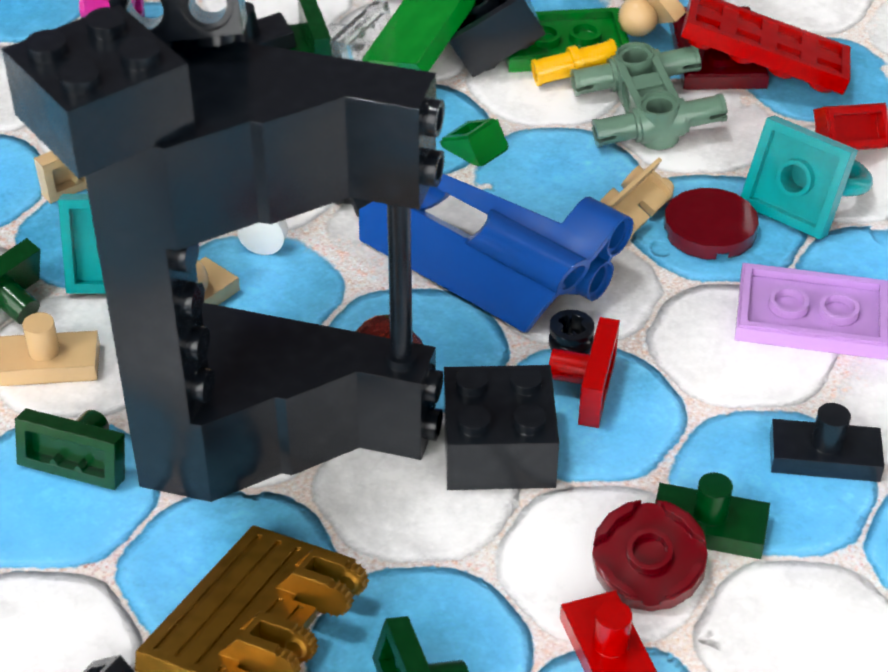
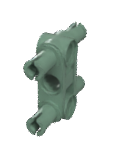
M629 42L621 45L617 49L616 55L608 58L605 64L581 69H570L571 86L576 97L581 94L611 89L613 92H617L626 114L592 119V133L596 146L599 148L603 145L634 139L636 143L640 142V144L650 149L665 150L676 145L680 136H684L690 131V127L727 121V104L722 93L685 101L683 98H679L669 76L701 71L699 49L690 45L689 47L660 52L659 49H654V47L644 42Z

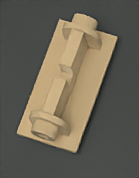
M660 157L645 170L638 165L622 182L621 186L624 189L620 193L615 188H612L600 201L633 219L634 224L631 237L648 221L650 216L652 217L673 198L674 185L671 180L665 177L662 178L655 172L662 161Z

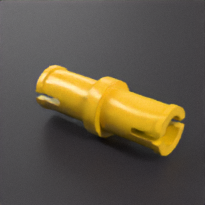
M609 39L608 41L579 49L576 45L567 47L564 53L537 60L533 59L531 60V71L534 81L539 87L542 84L571 77L570 69H581L605 64L608 58L616 55V43L613 39Z

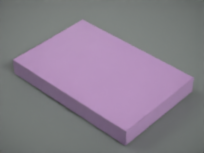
M742 263L735 341L887 360L888 280Z

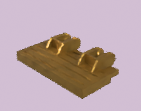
M252 525L136 650L135 671L299 672L302 669L300 664L303 661L307 663L315 655L316 649L319 647L317 645L318 639L314 636L315 633H312L310 628L307 629L316 618V613H329L330 616L335 615L336 617L339 615L343 616L352 607L354 601L352 597L354 595L359 596L368 586L369 580L367 577L369 574L365 572L366 569L362 568L361 564L356 563L354 558Z

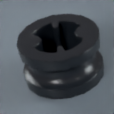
M568 309L553 315L549 327L550 349L555 348L588 354L593 344V319L585 312Z

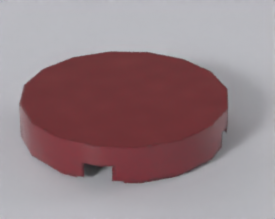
M697 188L683 191L670 200L664 215V229L668 232L667 238L671 244L684 253L701 259H716L717 254L729 253L728 258L741 255L752 247L757 237L759 226L758 214L749 201L736 193L718 188Z
M641 500L627 502L608 513L596 529L592 551L596 578L606 592L616 590L620 600L629 608L650 612L673 608L690 598L704 580L708 552L703 529L690 513L671 502L656 500V504H641Z

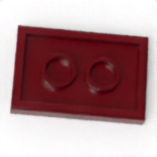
M739 6L751 11L749 6ZM685 14L677 22L669 23L674 49L691 45L687 39L681 37ZM713 48L709 50L699 49L701 71L680 74L683 90L767 89L769 74L766 67L752 62L751 64L738 63L732 60L727 53Z

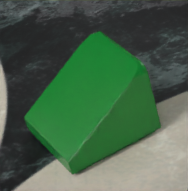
M494 118L467 121L444 136L440 141L442 148L475 166H484L508 149V143L498 119Z

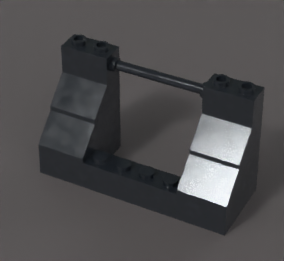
M197 39L172 41L173 47L171 49L188 63L196 129L85 176L139 486L213 502L281 473L294 475L358 448L422 460L428 441H436L441 431L443 410L436 408V403L442 390L443 371L436 370V347L412 342L411 208L420 210L429 187L439 186L444 169V151L436 150V138L440 135L443 126L445 103L444 100L436 99V73L239 41L217 47L198 46ZM348 197L387 204L390 338L204 303L205 289L204 285L198 282L196 270L199 243L256 223L271 225Z

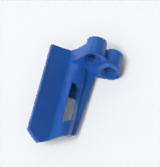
M442 174L439 186L429 187L420 210L411 208L412 270L518 330L528 333L559 295H581L590 301H595L602 296L613 276L614 266L611 260L628 243L634 223L631 217L590 196L582 199L566 219L559 223ZM451 195L487 214L488 218L482 228L471 236L425 210L436 206ZM371 202L359 209V240L388 256L387 204Z

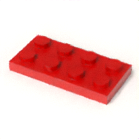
M689 0L681 37L687 39L694 47L703 50L713 48L727 53L732 60L738 63L751 64L752 62L766 67L777 77L784 79L794 77L808 82L810 87L819 92L831 93L833 91L844 95L850 82V46L722 0Z

